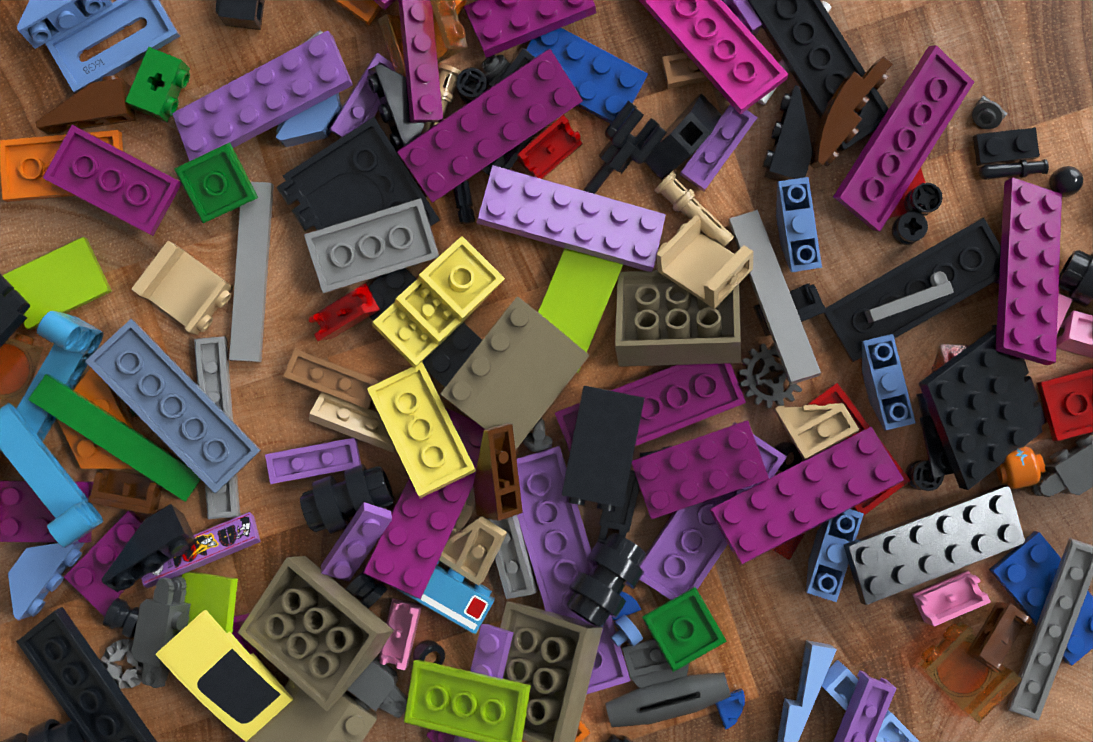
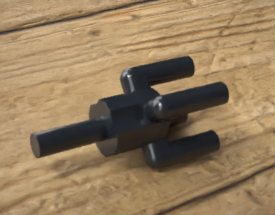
M628 100L605 130V136L610 141L599 154V157L605 162L583 190L595 194L613 170L622 174L632 160L637 164L644 163L667 132L660 127L659 123L650 118L636 137L633 136L631 132L644 114Z

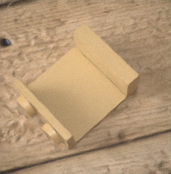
M695 215L688 223L680 226L676 235L668 243L665 242L660 246L656 254L657 268L660 274L715 309L753 270L754 251L743 245L735 254L701 233L700 217Z
M167 241L132 287V290L159 306L183 324L188 332L198 335L200 331L204 332L213 321L211 316L217 308H222L231 298L230 291L233 286L182 248Z

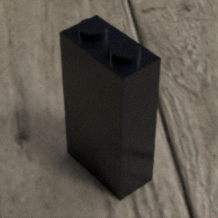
M583 386L561 495L567 496L566 502L583 506L585 505V500L597 502L598 509L615 512L616 506L623 508L644 397Z

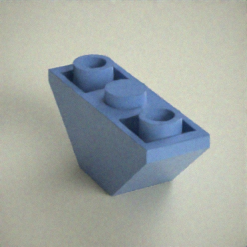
M29 0L17 25V29L36 49L113 4L111 0Z
M339 93L280 123L276 130L278 133L276 136L277 140L285 147L328 138L331 133L328 129L342 108Z
M809 177L778 181L776 219L780 245L790 272L822 268Z
M893 334L862 341V375L869 402L884 431L915 424Z
M849 509L821 524L808 561L806 593L837 602L849 564L843 544L856 540L864 513Z
M77 541L66 548L59 543H52L25 549L8 572L13 615L16 619L21 620L30 616L34 617L42 610L46 603L43 599L49 591L53 592L64 579L62 576L63 572L68 566L71 567L78 561L82 555L80 549L85 543Z

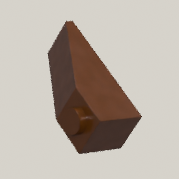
M105 76L101 78V81L90 83L36 121V127L50 135L68 132L71 125L79 129H88L136 121L135 110L125 102L131 86L118 76Z
M511 423L484 430L473 484L476 514L496 521L523 513L513 424Z

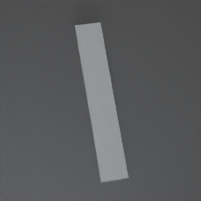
M251 182L258 198L240 206L229 360L261 362L274 185L266 182Z
M758 210L729 218V225L735 236L734 239L738 249L745 245L754 251L753 270L748 275L789 384L792 385L820 376L821 371Z
M227 337L194 339L197 385L233 421ZM237 474L217 493H214L205 484L208 519L240 516Z
M1069 538L1007 704L1009 711L1039 721L1093 578V545Z

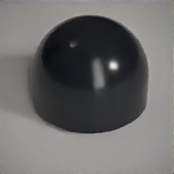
M1072 166L1061 167L1054 171L1050 177L1051 190L1061 193L1062 197H1070L1076 194L1083 186L1082 173Z
M782 442L774 447L785 456H788L791 452L794 455V460L791 464L786 465L785 459L778 470L783 472L801 463L802 457L793 443Z
M426 640L419 643L414 649L413 660L424 661L429 653L436 651L437 659L433 663L442 665L445 660V651L435 641Z

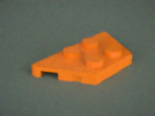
M90 368L74 391L132 428L116 393ZM57 419L81 469H134Z

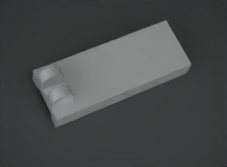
M936 272L930 277L931 288L865 311L868 323L954 293L952 285L944 272Z
M517 515L501 521L488 518L487 520L507 532L495 557L506 599L535 594L538 589Z

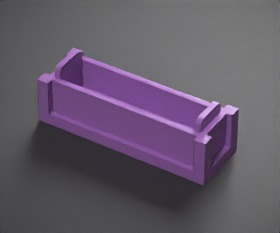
M859 670L857 675L859 677L858 683L834 742H875L896 687L884 678L877 680Z

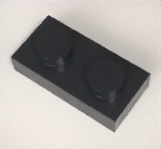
M1036 127L982 133L973 136L977 166L1033 160L1040 157Z

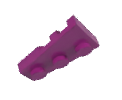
M127 511L64 576L104 617L113 601L119 598L124 590L116 592L103 584L101 579L143 522L133 511Z

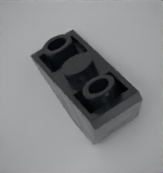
M379 64L368 70L370 75L367 76L371 91L378 95L381 103L378 106L380 116L385 123L388 122L392 133L389 134L390 142L395 150L398 151L421 135L426 122H410L406 77Z
M702 93L699 94L666 130L667 134L644 163L660 179L665 178L688 159L711 135L722 114Z

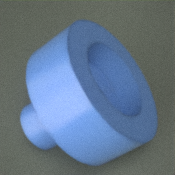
M626 615L621 616L614 622L619 631L610 638L617 647L625 641L634 647L643 640L639 630Z

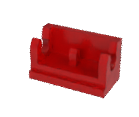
M563 114L518 153V161L531 176L543 179L583 145L581 136L578 131H573L569 120Z
M362 284L310 316L309 322H317L321 329L314 335L317 341H323L337 337L380 309L367 284Z

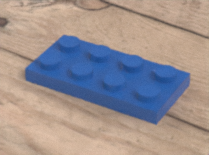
M563 28L532 39L526 49L534 57H537L547 49H551L583 100L577 106L608 123L614 120L628 100L632 103L635 101L648 76V73Z
M1034 531L1025 539L1026 543L1016 546L989 570L1025 614L1032 619L1035 626H1037L1061 557L1040 532ZM1087 591L1063 655L1064 661L1071 666L1093 649V596L1089 591Z

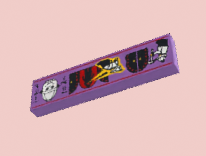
M248 512L195 534L197 543L191 546L183 555L174 557L162 564L161 568L157 571L143 576V586L146 588L157 585L161 578L171 579L261 542L254 515Z

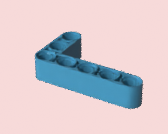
M57 311L48 312L38 325L37 334L54 345L16 408L42 442L55 422L56 417L29 401V397L45 374H50L71 389H74L88 365L85 360L97 350L103 339V332L76 316Z
M10 403L0 408V450L56 518L47 525V528L53 538L66 548L103 523V518L93 504L88 502L89 499L17 409Z

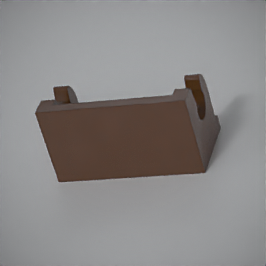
M102 469V473L97 472L88 502L151 514L158 512L163 487L143 475Z
M997 602L967 654L993 672H1002L1004 666L1001 663L1023 626H1026V624L1030 625L1032 619L1011 603Z

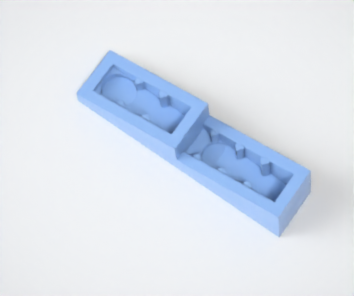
M806 640L796 700L784 698L777 742L799 741L837 650L830 644Z
M837 660L828 669L822 687L846 711L858 679L847 667ZM887 710L876 737V742H920Z

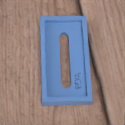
M116 0L110 7L45 43L75 94L90 83L101 81V78L105 76H113L144 58L148 47L158 50L180 37L159 0ZM141 19L147 21V25L138 32L85 62L80 61L79 56L83 53L82 51L88 50L125 29L124 27L127 25L130 26Z

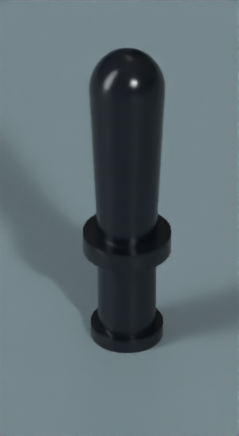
M1042 159L1036 162L1019 160L1018 163L984 165L979 169V176L985 180L1017 175L1020 178H1026L1027 174H1047L1049 164L1047 159Z

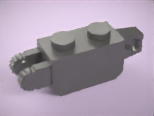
M1089 433L1075 441L1077 445L1070 450L1062 449L1051 455V461L1045 464L1046 472L1041 475L1038 484L1031 486V492L1037 496L1051 497L1059 492L1081 495L1092 488L1093 434Z
M182 576L171 579H159L157 585H155L153 599H146L140 604L131 653L136 661L143 663L142 684L153 688L165 686L169 674V669L156 656V653L184 629L189 622L190 604L185 602L187 584Z
M376 656L347 690L356 696L355 701L364 709L369 710L372 708L376 712L380 708L400 718L406 710L408 697L396 686L398 682L397 672L387 664H380V659Z

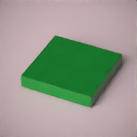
M230 142L174 168L203 224L258 198Z
M695 586L642 616L673 672L727 642Z

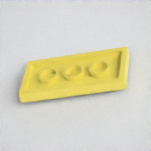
M423 362L416 368L411 367L367 388L419 498H423L476 472Z

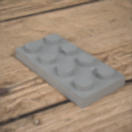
M421 198L304 234L322 293L430 261L440 256Z

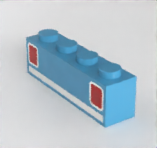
M438 565L430 578L421 600L402 592L474 634L477 633L495 600L494 597L490 596L492 591L482 584L479 586L475 584L473 586L464 581L465 577L452 568H449L447 571Z

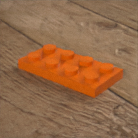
M119 130L88 132L123 151L122 132ZM66 134L0 140L2 200L12 202L76 196L43 178Z

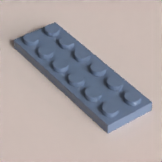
M130 319L85 360L109 387L214 493L221 490L261 451L134 320Z

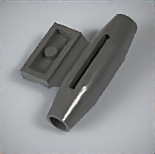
M653 638L639 642L634 647L631 645L622 647L630 678L639 688L607 702L606 709L611 727L649 725L698 712L731 697L724 672L687 675L689 663L673 672Z

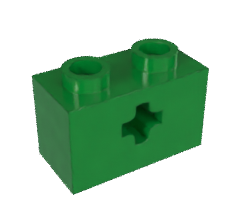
M148 47L125 102L137 111L168 122L170 116H173V113L178 108V96L181 89H184L189 82L190 68L181 59Z

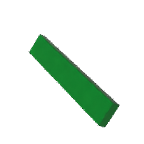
M45 374L28 399L185 502L201 481L183 461L50 374Z

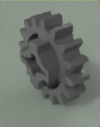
M765 343L759 345V353L754 349L748 351L751 359L743 358L741 363L746 366V369L738 371L739 375L745 377V380L740 382L739 386H747L749 389L744 396L750 397L754 395L755 405H759L764 400L765 408H771L773 401H775L777 406H784V398L789 402H793L795 399L792 392L799 393L802 391V388L795 383L789 384L784 390L783 383L787 376L783 366L775 362V358L772 357H779L775 344H771L770 350L767 349ZM760 359V368L757 374L752 376L753 367ZM769 369L771 372L783 371V374L777 375L778 377H775L773 381L771 379H759L769 373ZM761 385L765 387L771 396L763 394L755 386Z

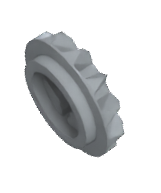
M122 639L106 648L100 660L120 689L133 688L142 682L143 663L134 659L131 653L134 640ZM126 655L128 657L127 662L137 667L128 668L123 674L122 666L114 662L123 660Z

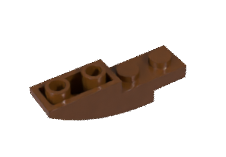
M884 56L874 62L862 77L855 71L848 75L834 92L821 116L814 136L813 154L810 161L812 168L816 169L823 164L826 167L829 166L839 155L836 149L842 142L847 144L858 133L859 129L856 126L862 118L857 113L869 101L866 95L872 88L877 90L889 77L886 72L893 64Z

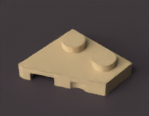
M843 403L827 404L826 406H818L816 404L803 405V407L778 406L774 409L804 461L859 431L858 426Z
M482 516L448 540L439 560L479 586L484 582L507 532Z

